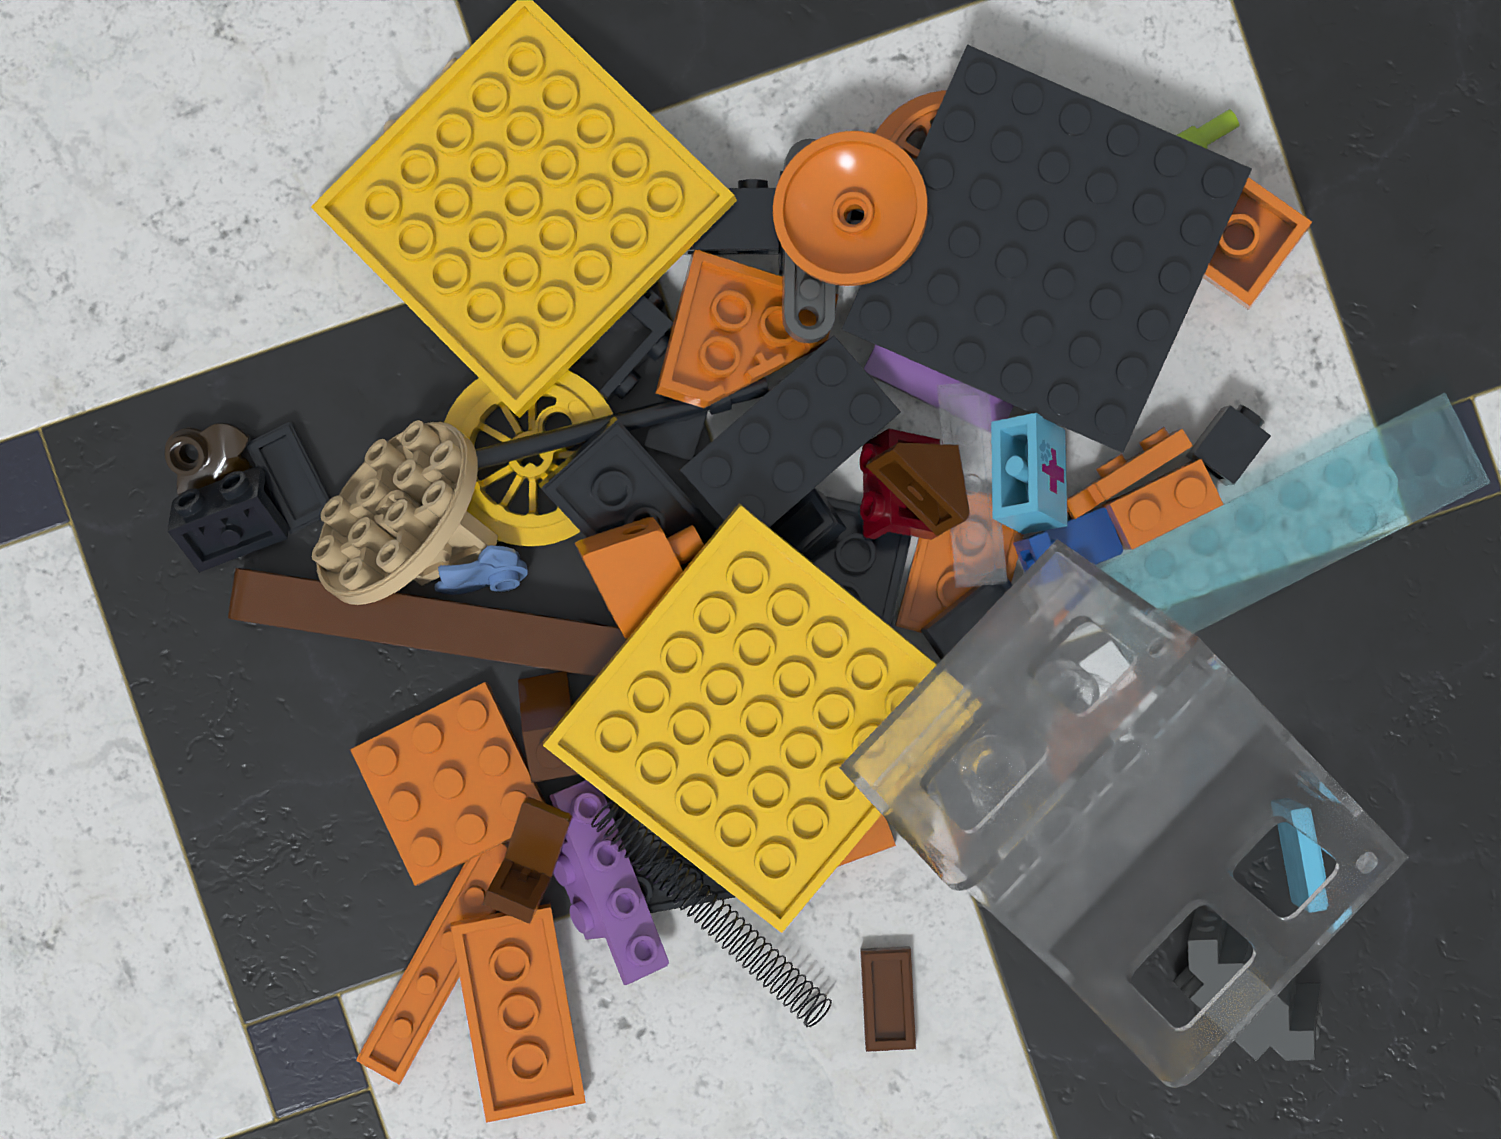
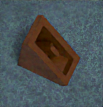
M897 443L870 459L866 465L936 536L965 522L970 515L959 445Z

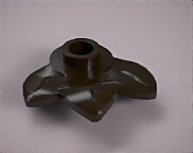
M216 423L203 431L196 428H183L173 433L165 445V459L169 468L177 474L178 496L186 490L192 488L199 489L222 480L232 472L253 468L248 460L240 455L248 445L249 436L239 428L226 423ZM187 444H191L197 449V460H192L187 456L185 452Z

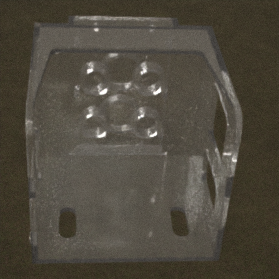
M1058 539L839 767L945 884L956 891H968L1057 973L1162 1083L1172 1088L1183 1087L1196 1080L1409 858L1199 637ZM1287 822L1336 860V867L1333 873L1296 912L1282 918L1278 917L1233 878V871L1236 865L1275 825ZM1206 905L1252 944L1253 954L1249 961L1187 1025L1175 1028L1133 987L1132 977L1139 966L1194 909Z

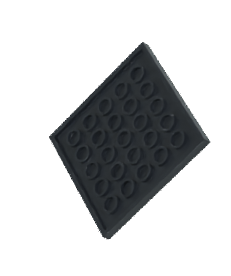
M967 44L915 162L924 180L928 196V219L922 239L909 259L897 270L880 280L861 285L842 330L1030 413H1038L1048 421L1124 453L1252 168Z

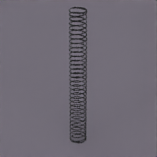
M613 800L606 804L593 819L591 827H597L596 832L604 829L616 812L623 809L622 807L619 808V805L615 803L609 813L601 821L593 825L599 815L608 806L615 803ZM625 811L623 816L606 831L603 838H608L618 828L623 819L631 814H626L627 811ZM632 816L630 823L615 835L610 845L616 844L633 823L638 822L637 829L620 844L617 851L620 852L626 848L638 831L645 828L644 836L629 848L624 858L630 857L639 848L644 839L652 835V841L634 857L631 864L635 865L639 862L652 844L659 841L658 849L642 862L638 871H643L654 860L658 852L666 848V854L653 864L645 877L649 878L663 864L666 857L673 854L672 862L656 875L652 884L654 885L661 881L673 864L680 861V867L664 880L659 890H665L674 881L680 870L687 867L686 875L681 877L669 889L666 897L668 898L675 894L687 877L694 874V880L677 894L673 903L677 904L691 890L694 883L701 880V886L685 899L680 910H685L697 898L702 888L708 887L707 894L702 896L690 908L687 917L694 915L705 903L708 896L714 893L715 899L697 914L694 923L700 922L710 912L715 902L722 900V905L705 919L701 930L709 927L719 916L723 907L728 906V913L714 923L708 932V936L714 935L723 926L731 913H736V918L718 933L715 943L724 939L732 930L736 921L742 919L743 924L725 939L722 949L729 947L740 935L743 927L749 925V932L741 936L732 945L728 952L729 956L735 954L745 944L752 932H756V938L740 950L735 961L739 962L748 955L742 964V968H747L756 960L749 970V974L752 975L765 964L771 952L776 951L777 957L770 960L759 971L756 981L766 977L763 982V988L773 983L769 991L770 994L780 989L776 996L777 1000H781L787 995L783 1002L784 1007L794 1001L790 1008V1013L799 1010L797 1019L806 1016L803 1022L806 1028L812 1027L821 1021L829 1011L832 1000L827 999L825 993H820L818 987H813L812 981H806L805 974L800 975V970L793 968L792 962H786L784 955L779 956L778 949H772L771 943H765L766 938L759 936L758 930H752L750 923L745 924L744 917H738L737 911H731L730 904L724 905V899L717 898L716 891L710 892L711 887L703 885L704 880L702 878L696 879V872L689 873L690 867L688 865L682 866L683 860L676 859L674 852L668 853L669 847L662 846L660 839L654 840L655 834L648 833L646 826L640 827L641 822L638 820L633 821L634 817ZM664 870H666L665 873L656 881V879L660 876V874H661ZM674 875V877L667 883V885L664 886V884ZM682 880L679 886L671 894H669L672 891V889ZM688 888V890L682 895V897L677 900V898L682 894V892ZM696 893L693 899L685 907H683L685 903ZM702 899H704V900L702 901V903L690 914V912L693 910V908H694ZM710 906L706 913L700 919H698L702 912ZM718 911L715 917L704 927L706 922ZM723 918H725L724 921L720 924V926H719L714 932L711 933V931L713 930V928H714ZM729 925H731V927L728 929V931H727L720 939H718V937L720 936V934H721ZM739 930L732 941L724 947L729 938ZM746 936L741 945L731 953L737 943ZM762 938L764 940L763 944L749 954L757 940ZM751 943H753L752 946L749 948V950H748L740 959H738V957L740 956V954H741ZM770 945V950L757 959L764 946ZM757 950H759V952H758L757 955L753 958V960H752L750 963H748L746 966H744L745 963L747 962V960H748ZM767 955V957H766L765 960L762 962V964H761L756 970H754L753 972H751L752 969L754 968V966H755L764 956ZM783 957V958H784V963H782L781 965H779L778 967H776V968L769 974V972L773 969V967H774L775 964L777 963L778 958ZM774 961L770 969L758 979L762 971ZM786 964H790L791 969L783 973L777 979V977L781 974L782 970L784 969V966ZM781 967L778 974L767 985H765L769 977L777 969ZM797 970L798 975L785 984L791 972ZM788 974L782 984L772 991L777 982ZM803 976L805 981L793 989L798 978ZM793 980H795L793 985L789 988V990L783 996L778 998L780 993L784 990V988ZM810 983L811 988L800 995L805 984ZM802 986L797 995L789 1003L785 1004L791 994ZM817 989L818 994L808 1000L812 990ZM808 993L804 1001L792 1011L798 1000ZM823 995L825 1000L815 1006L819 996ZM813 999H815L812 1006L802 1016L799 1017V1014L805 1008V1006L808 1003H810ZM830 1001V1004L827 1010L824 1012V1014L816 1022L809 1025L822 1012L826 1002ZM823 1003L816 1016L808 1022L812 1013Z

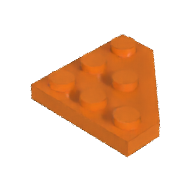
M694 250L690 257L656 394L706 408L817 350L828 340L829 333L815 343H801L794 340L786 332L782 322V276L700 250ZM838 294L835 295V308L838 300ZM804 310L799 313V320L803 325L813 326L816 324V316L811 311Z

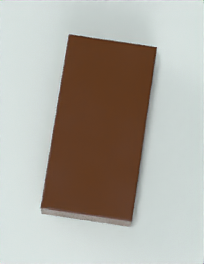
M910 946L860 949L866 1052L916 1049Z

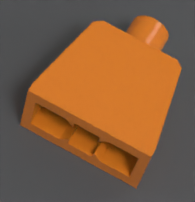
M654 517L644 518L575 542L586 567L625 639L633 633L683 572L681 565L693 560L704 546L693 525L666 538Z

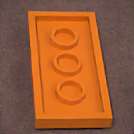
M551 904L539 905L530 924L505 913L450 922L486 1123L586 1103Z

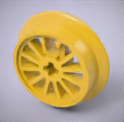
M567 370L542 395L557 400L556 404L544 409L538 417L537 401L528 409L529 428L526 432L521 428L513 412L480 378L471 383L460 394L450 408L444 423L457 428L475 446L478 432L481 430L501 442H506L545 432L546 421L550 416L556 414H565L571 419L572 424L608 416L613 414L605 399L591 384L577 374ZM500 407L516 433L513 439L485 424L486 418L496 408ZM573 446L539 454L544 460L540 466L529 463L524 467L521 464V461L524 459L522 458L509 462V465L482 481H479L477 477L474 492L466 511L497 534L498 541L508 544L543 546L563 541L578 534L581 531L558 507L554 512L543 515L538 514V479L542 478L544 480L551 471H554L559 466L556 464L558 459H567L575 451H568V449ZM515 471L517 475L502 502L497 504L486 493L485 489ZM528 478L529 512L527 515L510 511L509 506L524 479Z

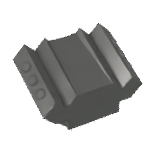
M1228 896L1199 897L1188 937L1189 965L1173 982L1255 1061L1270 1046L1286 1061L1315 1060L1317 1040L1320 1038L1321 1017L1323 1016L1321 983L1297 984L1296 960H1286L1253 929V918L1228 919Z

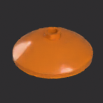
M863 131L833 133L821 137L804 147L784 169L778 181L773 200L775 230L787 255L801 270L820 281L840 286L868 284L880 280L897 270L917 248L928 219L927 190L914 161L902 148L892 141ZM860 209L864 212V218L860 223L849 224L847 222V216L852 210Z

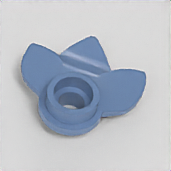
M489 545L480 553L479 560L475 562L438 566L441 581L434 585L435 590L450 595L469 593L485 587H490L494 592L509 591L517 588L520 585V581L528 575L527 564L520 559V554L516 550L509 547Z

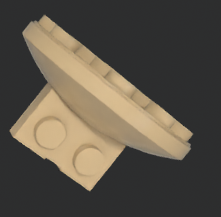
M418 420L389 441L380 439L368 449L365 455V462L352 475L340 494L331 498L321 512V520L324 521L319 541L313 549L312 559L316 562L319 579L327 591L348 604L362 605L376 602L397 592L412 580H415L422 586L439 578L438 566L472 563L478 560L480 553L487 546H496L498 535L466 511L474 492L478 472L477 454L470 439L448 423H423Z

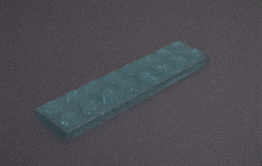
M1442 393L1086 574L1105 615L1103 619L1122 657L1128 666H1131L1491 482L1446 393Z

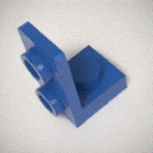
M1099 508L1077 519L1069 520L1066 527L1044 530L1013 543L1031 590L1048 587L1066 580L1065 577L1123 553V547L1106 508Z

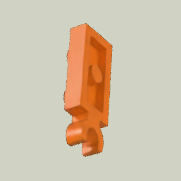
M1163 427L1139 442L1143 451L1126 461L1124 456L1119 454L1098 467L1096 471L1100 478L1067 498V513L1071 520L1077 519L1101 502L1108 500L1191 448L1193 445L1184 430L1179 429L1169 434L1166 428Z

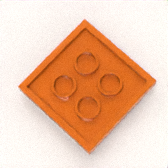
M486 682L350 749L415 886L510 840L521 805L526 797L546 803L537 783H531L526 760L489 684Z

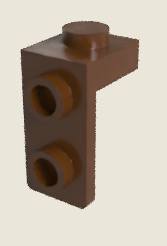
M525 798L521 805L505 858L486 892L483 905L526 923H531L554 874L572 821L570 813L534 798Z

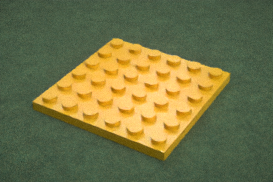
M516 0L311 208L484 384L520 418L737 199L728 188L533 0Z
M739 503L544 739L543 746L779 932L783 933L978 698Z

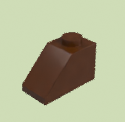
M561 671L518 679L522 734L531 783L578 774L543 746L544 739L574 704L568 672Z

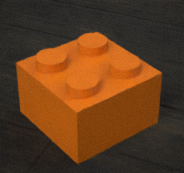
M1248 177L1203 278L1249 310L1308 231L1312 221Z

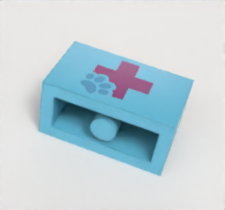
M1038 413L991 422L992 519L1021 534L1066 527L1065 429L1044 419Z

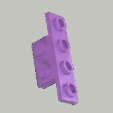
M584 780L549 795L554 807L572 815V821L554 871V876L562 886H565L572 904L569 909L570 916L576 929L583 933L585 940L606 939L623 985L631 984L667 967L669 964L668 957L629 857L624 858L626 850L624 848L620 852L617 851L622 840L620 839L616 844L610 845V842L618 833V829L608 838H603L606 831L615 823L614 819L612 818L600 832H596L597 827H591L595 816L607 804L603 792L589 781ZM609 806L599 815L593 825L597 824L609 813Z

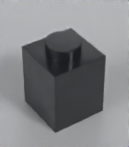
M1241 404L1237 409L1229 405L1220 409L1186 457L1192 461L1202 459L1210 475L1225 486L1235 485L1271 435L1261 428L1265 422L1255 412Z

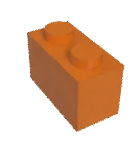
M1197 459L1102 504V507L1106 508L1114 524L1123 550H1132L1224 504L1202 459Z

